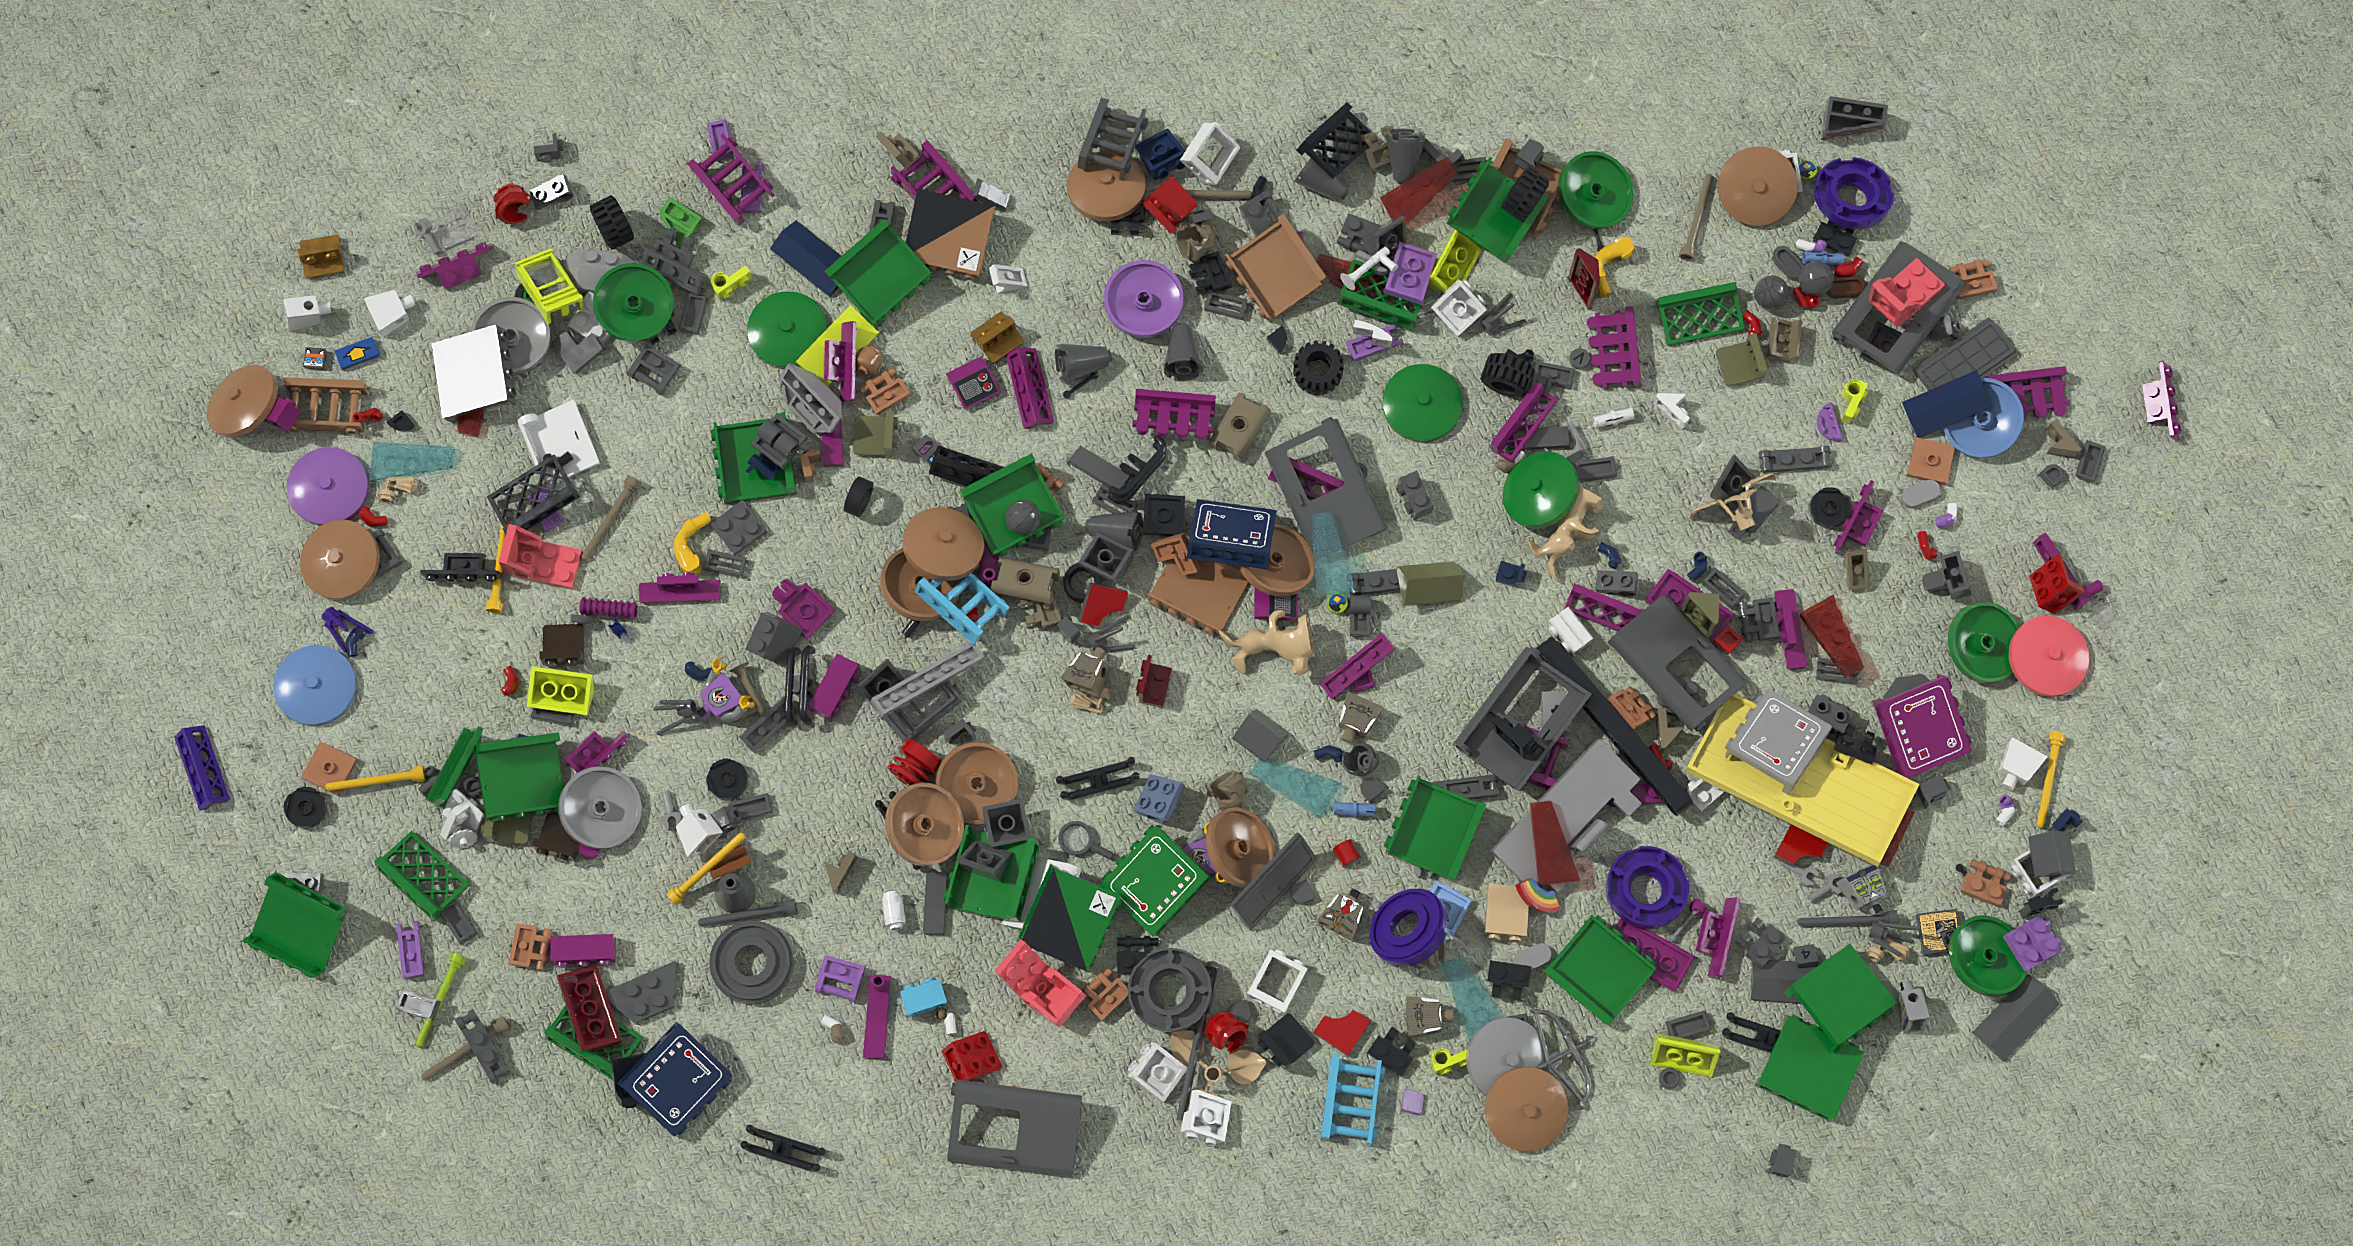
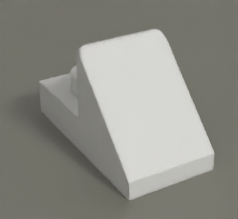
M995 264L989 267L993 286L996 287L997 293L1017 290L1027 286L1023 268Z
M1658 393L1655 396L1654 403L1683 429L1688 424L1690 417H1688L1689 414L1684 408H1679L1678 406L1685 400L1686 394Z

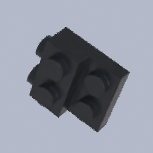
M1499 715L1492 720L1494 732L1523 759L1527 755L1531 756L1537 750V742L1532 736L1534 733L1526 725L1523 727L1518 723L1512 728L1513 724L1504 717L1502 719Z

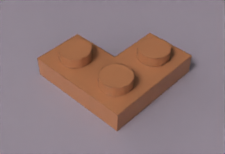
M1185 533L1156 540L1150 544L1158 562L1174 558L1182 576L1201 570L1198 560L1187 558L1189 541Z

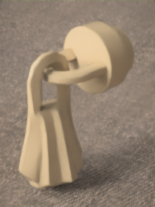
M388 477L384 482L386 485L385 489L379 490V500L383 503H391L395 498V492L391 491L392 488L408 493L413 492L418 487L417 480L414 477ZM391 481H397L396 485H393Z
M1103 687L1099 701L1089 698L1080 691L1071 696V705L1077 709H1086L1094 713H1100L1103 710V705L1101 704L1103 699L1110 700L1111 690ZM1092 703L1097 705L1096 709L1091 707Z
M1888 938L1881 940L1889 943V946L1901 953V956L1898 957L1888 951L1898 961H1904L1910 956V950L1906 945L1895 943ZM1880 945L1878 948L1870 947L1867 952L1868 959L1875 963L1882 961L1885 954L1881 948H1885Z

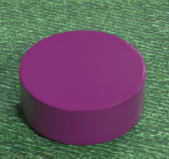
M579 844V852L585 859H594L600 853V849H593Z

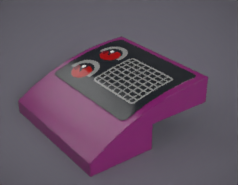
M982 356L946 373L964 410L1000 393Z
M1254 587V619L1269 621V616L1274 611L1283 610L1285 616L1278 618V620L1293 623L1298 620V593L1280 597L1266 594Z

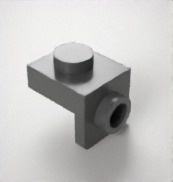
M556 133L552 134L553 144L534 146V154L537 161L549 162L552 159L561 158L560 151H563L562 139H558Z
M1950 315L1941 317L1929 333V338L1931 341L1949 337L1957 339L1959 338L1958 332L1961 331L1960 324Z
M961 719L956 724L954 722L949 724L943 733L944 738L949 744L965 732L972 741L976 739L974 733L976 729L970 721L966 723L964 719Z

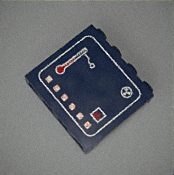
M1197 499L1187 558L1268 570L1277 510Z
M675 1022L618 1084L675 1137L676 1135H681L687 1129L686 1124L691 1119L695 1120L702 1113L701 1108L706 1103L709 1105L717 1097L716 1093L720 1088L724 1089L730 1084V1078L733 1075L682 1025Z

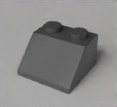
M1097 532L1079 560L1078 565L1115 582L1124 575L1132 562L1133 549Z
M768 611L761 612L745 650L764 659L786 665L787 654L792 647H796L803 628Z

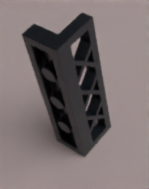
M938 445L928 474L969 486L1004 467Z

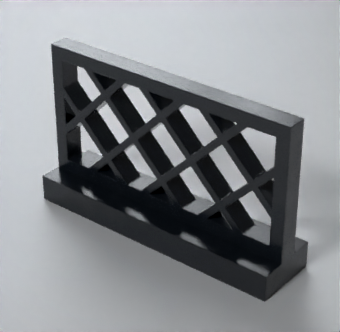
M1348 102L1311 133L1296 150L1301 156L1306 153L1332 179L1336 178L1369 148L1367 143L1361 140L1360 134L1365 135L1371 131L1350 112L1353 107ZM1347 119L1354 124V128L1347 127ZM1336 130L1343 131L1344 137L1337 136ZM1348 132L1355 133L1356 139L1349 138ZM1325 139L1332 140L1333 147L1326 146ZM1338 142H1344L1346 149L1338 148ZM1350 144H1356L1358 151L1351 150ZM1313 150H1322L1323 156H1318ZM1327 151L1334 152L1335 158L1328 157ZM1339 153L1347 154V160L1340 159ZM1329 163L1336 164L1337 170L1334 171L1329 166Z
M555 454L487 496L503 526L502 529L505 534L509 524L528 530L580 497ZM552 462L557 466L554 475L545 473L547 465ZM533 474H540L538 485L529 484L530 476ZM544 476L553 477L551 488L542 487ZM557 479L564 480L567 487L562 490H555ZM517 484L523 485L520 496L512 494L513 487ZM528 486L536 488L534 499L525 497ZM541 489L549 491L548 498L544 501L538 500ZM500 495L506 496L504 506H498L494 499ZM511 497L519 499L517 509L508 508ZM524 500L532 502L531 509L527 512L521 511ZM506 512H516L514 520L507 524L505 520Z

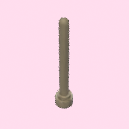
M1706 174L1687 243L1681 248L1679 257L1686 261H1693L1695 259L1696 251L1694 244L1713 180L1712 174Z
M1186 190L1193 198L1251 199L1253 197L1252 191Z
M628 475L624 480L625 484L622 493L581 555L582 560L586 561L589 559L631 492L634 493L641 486L642 483L636 478Z
M501 1016L495 1020L496 1023L487 1032L492 1038L498 1033L499 1035L502 1033L506 1034L512 1029L507 1020ZM469 1043L425 1071L421 1078L424 1081L429 1080L471 1052L472 1048Z

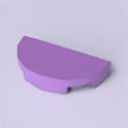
M1830 402L1819 411L1816 419L1817 428L1826 439L1842 441L1843 438L1832 402Z

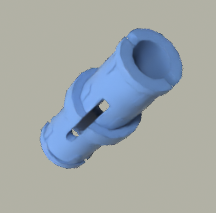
M1804 251L1802 263L1808 264L1813 261H1819L1827 265L1838 266L1844 263V255L1827 253L1826 251L1821 253Z
M1335 801L1334 815L1375 817L1376 803Z

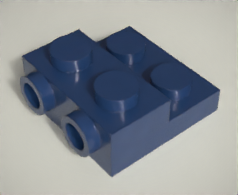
M1168 128L1142 141L1135 147V152L1144 162L1147 171L1154 180L1159 178L1165 179L1173 170H1182L1185 167L1180 161L1185 150Z

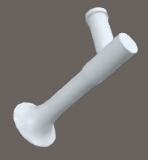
M1384 246L1356 271L1348 275L1341 273L1340 277L1347 288L1355 290L1354 284L1356 280L1380 261L1392 272L1396 271L1398 265L1386 257L1390 254V251Z

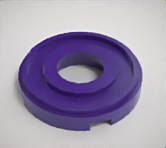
M1858 157L1842 161L1841 158L1829 162L1820 171L1814 185V198L1820 211L1833 223L1849 229H1866L1883 221L1893 204L1894 193H1892L1890 187L1891 180L1887 174L1876 164ZM1845 186L1859 188L1866 196V204L1862 206L1850 205L1839 197L1838 191Z
M1640 846L1637 849L1621 854L1611 866L1605 885L1606 896L1613 911L1626 923L1644 929L1659 928L1675 920L1684 909L1690 890L1689 879L1687 880L1683 871V865L1669 852L1653 846ZM1647 875L1656 879L1661 887V896L1658 901L1652 904L1638 902L1631 893V884L1635 878Z
M1407 889L1394 894L1379 907L1371 922L1370 943L1373 950L1385 963L1394 967L1404 964L1415 966L1422 963L1439 949L1447 935L1444 931L1446 921L1449 922L1447 908L1435 894L1425 889ZM1417 913L1418 924L1414 931L1407 936H1395L1394 931L1397 924L1407 915Z

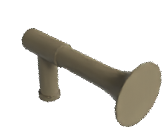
M749 662L740 664L729 671L730 673H735L740 678L748 695L751 696V702L755 704L753 708L747 709L740 718L741 722L756 713L760 718L766 712L748 678L746 666Z

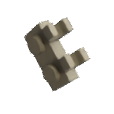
M1393 125L1380 128L1385 139L1387 131L1392 133ZM1376 132L1363 135L1365 142L1370 147L1365 150L1371 169L1389 163L1390 157L1387 141L1379 144Z
M1053 589L1051 590L1053 597L1051 604L1019 598L1021 610L1035 604L1038 613L1025 616L1026 628L1041 623L1043 629L1055 626L1062 620Z

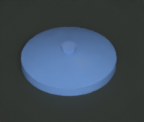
M1981 378L1993 407L1943 429L1950 443L1958 451L1974 458H1991L2006 452L2018 440L2023 429L2024 411L2018 396L2008 385L1995 379Z
M311 645L292 652L282 661L274 677L273 691L278 706L291 720L302 725L320 726L335 721L348 710L354 700L357 683L351 664L340 652L327 646Z

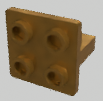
M339 235L300 241V248L297 250L298 256L303 263L306 279L343 273L345 271Z
M999 312L970 333V336L992 364H995L1024 343V339L1016 330L1014 320L1011 316L1007 318L1003 312Z

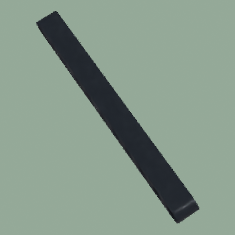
M1552 636L1535 648L1540 652L1539 656L1543 661L1591 693V696L1582 706L1584 711L1675 816H1679L1694 804L1689 794Z

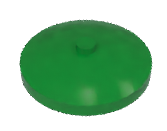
M1597 151L1584 152L1572 158L1560 173L1558 180L1560 201L1568 215L1580 225L1591 229H1606L1619 223L1628 214L1633 202L1632 182L1625 168L1612 156Z
M626 263L610 269L600 278L594 290L593 310L598 323L609 335L626 342H642L655 337L667 326L673 311V294L668 282L657 270L644 264Z
M791 291L772 294L759 302L753 309L747 326L748 339L754 353L766 364L780 369H785L789 363L800 367L796 363L798 358L827 330L826 319L819 305L810 297Z
M1415 364L1401 369L1389 380L1384 390L1382 406L1388 424L1397 434L1415 442H1431L1444 437L1456 426L1462 412L1463 400L1457 382L1449 373L1437 366Z
M1543 451L1525 457L1511 470L1503 487V504L1508 515L1521 526L1531 529L1545 528L1557 523L1569 513L1576 502L1580 485L1577 470L1567 458L1555 452Z
M1977 602L1968 605L1955 615L1948 631L1950 656L1961 673L1971 680L1980 683H1994L2006 679L2013 673L2009 662V645L2014 633L2020 626L2007 609L1996 603Z
M1986 915L1971 917L1954 930L1949 941V958L1958 978L1974 992L1990 997H1998L2010 993L2022 983L2027 971L2023 970L2003 938L2004 935L2014 929L1998 918Z

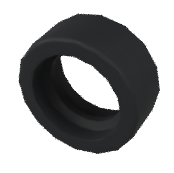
M860 476L854 480L844 503V512L856 517H860L863 514L872 495L874 486L872 481Z
M1075 563L1064 574V591L1073 601L1083 603L1086 593L1080 594L1072 589L1070 582L1073 575L1084 571L1092 575L1095 584L1102 585L1100 575Z

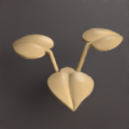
M1763 474L1742 485L1746 491L1732 496L1724 502L1722 499L1696 507L1689 514V519L1691 520L1703 508L1720 505L1732 517L1733 522L1737 521L1740 531L1756 525L1751 515L1753 512L1751 510L1750 495L1757 492V490L1749 489L1756 482L1763 480L1776 481L1775 474ZM1737 500L1740 509L1736 510V515H1734L1725 504ZM1741 500L1747 501V508H1743Z
M1190 1030L1172 1032L1170 1037L1171 1053L1183 1065L1188 1066L1195 1032ZM1203 1038L1201 1040L1199 1050L1201 1051L1200 1055L1204 1052L1205 1043ZM1237 1050L1228 1057L1230 1067L1220 1070L1217 1066H1207L1198 1057L1197 1062L1205 1069L1204 1077L1208 1083L1205 1091L1201 1088H1194L1191 1090V1093L1193 1090H1199L1219 1097L1216 1093L1208 1092L1212 1082H1217L1221 1078V1074L1231 1071V1077L1235 1082L1242 1085L1250 1084L1257 1079L1265 1067L1266 1061L1255 1052ZM1190 1093V1098H1189V1102H1188L1187 1111L1189 1110L1190 1099H1191V1093Z

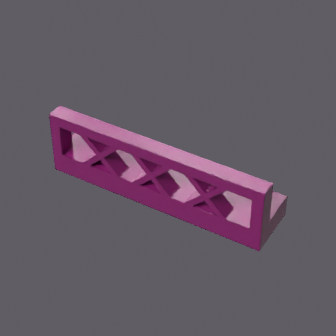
M1018 347L1008 353L1006 358L1023 428L1031 429L1037 424H1052L1054 419L1036 348ZM1026 354L1031 355L1032 363L1027 360ZM1031 372L1036 376V382L1031 378ZM1035 390L1040 394L1041 400L1036 397ZM1040 409L1045 413L1046 418H1041Z
M1536 381L1492 440V451L1513 463L1558 402L1557 398L1546 393L1543 385ZM1542 397L1550 401L1547 407L1538 408V402ZM1537 413V421L1527 424L1526 418L1531 414ZM1526 429L1527 434L1525 437L1516 439L1515 433L1517 430ZM1515 444L1516 449L1511 455L1503 451L1507 445Z
M1289 457L1297 477L1300 476L1306 481L1307 485L1302 487L1307 497L1316 499L1329 493L1327 489L1333 491L1344 485V481ZM1271 471L1268 479L1278 483L1273 471ZM1315 485L1323 486L1325 493L1316 495L1311 487Z
M1575 583L1564 608L1569 607L1575 615L1617 632L1622 629L1620 626L1627 625V623L1643 611ZM1573 597L1581 600L1584 607L1578 610L1570 607ZM1595 606L1599 607L1603 615L1598 617L1592 616L1589 609ZM1612 614L1619 615L1622 622L1616 625L1612 624L1608 616Z

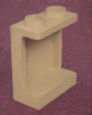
M1488 884L1484 936H1488L1490 940L1509 938L1511 942H1521L1527 937L1529 905L1522 900L1515 886Z

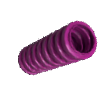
M582 597L580 600L579 610L581 615L587 613L588 616L591 614L597 616L599 614L600 617L604 615L606 617L612 616L613 618H616V616L619 618L625 617V619L631 617L632 620L637 616L636 601L632 603L626 601L624 603L623 600H620V602L617 600L611 601V599L607 601L605 599L599 600L598 598L592 600L591 597L588 599Z

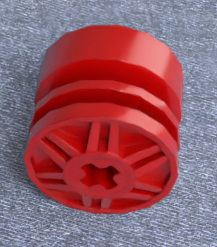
M907 738L899 749L905 758L894 756L893 761L896 764L889 763L887 769L901 783L910 786L922 782L928 783L930 779L924 772L935 774L941 760L921 744Z

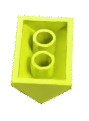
M1454 230L1430 276L1428 287L1445 294L1444 292L1458 279L1462 282L1466 280L1482 249L1476 243Z
M531 666L527 707L588 715L594 695L593 674Z
M1656 1033L1650 1065L1712 1077L1720 1054V1048L1715 1044Z

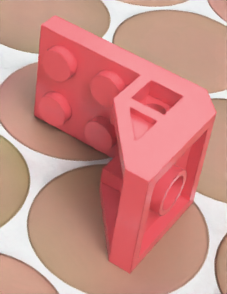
M1916 258L1893 279L1886 277L1874 282L1871 286L1868 301L1892 324L1899 327L1945 287V284Z
M509 524L499 564L504 573L512 577L573 590L583 551L582 549L544 542L540 536L519 526Z
M1023 940L1017 943L994 971L1027 1006L1059 1028L1086 996L1059 972L1048 966Z

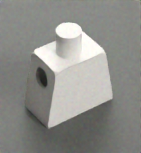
M396 290L364 298L382 337H385L406 323L409 317L405 310L416 305L411 294L400 299Z
M314 295L283 299L289 331L320 324V315L331 313L329 301L317 303L316 296Z
M2012 737L2006 746L1999 768V773L2006 776L2002 786L2008 790H2013L2017 783L2025 785L2047 756Z
M686 804L680 808L683 819L676 826L687 857L703 855L723 832L706 809L693 810L690 804Z

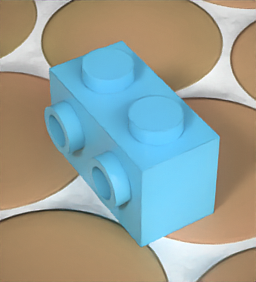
M935 977L924 980V984L918 986L910 984L903 987L904 990L900 991L908 1018L933 1011L936 1008L948 1006L940 979L935 980Z

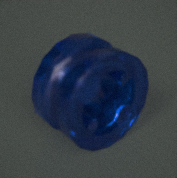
M616 619L613 625H608L619 640L622 634H627V631Z

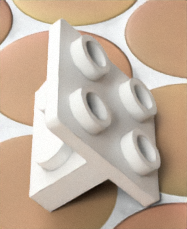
M457 789L452 790L443 811V815L447 819L440 835L447 840L453 833L465 829L473 830L477 834L484 818L481 810L474 806Z

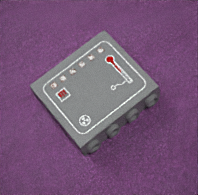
M1768 689L1764 695L1760 694L1755 702L1757 706L1755 709L1750 708L1745 716L1747 721L1745 724L1740 723L1735 731L1736 737L1734 739L1730 738L1727 742L1725 758L1733 754L1783 784L1782 792L1789 795L1828 737L1832 726Z

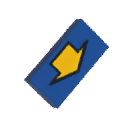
M373 337L335 350L342 370L380 357Z

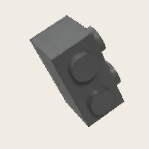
M1416 470L1398 478L1397 492L1400 497L1403 496L1405 509L1408 514H1411L1413 520L1432 513L1433 503L1418 471Z
M1823 694L1815 696L1807 711L1832 726L1830 734L1836 737L1838 733H1844L1854 713L1850 711L1848 706L1838 705L1832 702L1830 697Z

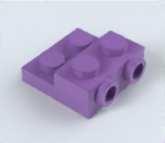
M2041 915L2003 936L2025 972L2062 951L2061 940L2052 934L2049 921L2042 918Z

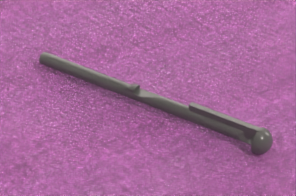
M1209 961L1205 965L1211 979L1212 997L1206 1013L1196 1024L1176 1118L1178 1121H1183L1184 1112L1187 1111L1197 1060L1201 1052L1199 1048L1207 1013L1211 1014L1219 972L1221 970L1220 965L1216 961Z

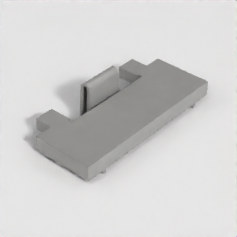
M1596 739L1508 833L1501 838L1490 852L1521 882L1534 878L1538 886L1544 881L1555 892H1558L1570 878L1551 861L1565 846L1569 849L1578 848L1574 852L1575 855L1583 854L1608 827L1607 824L1596 818L1595 815L1610 799H1612L1611 802L1621 812L1629 817L1642 804L1630 792L1640 778L1601 739Z

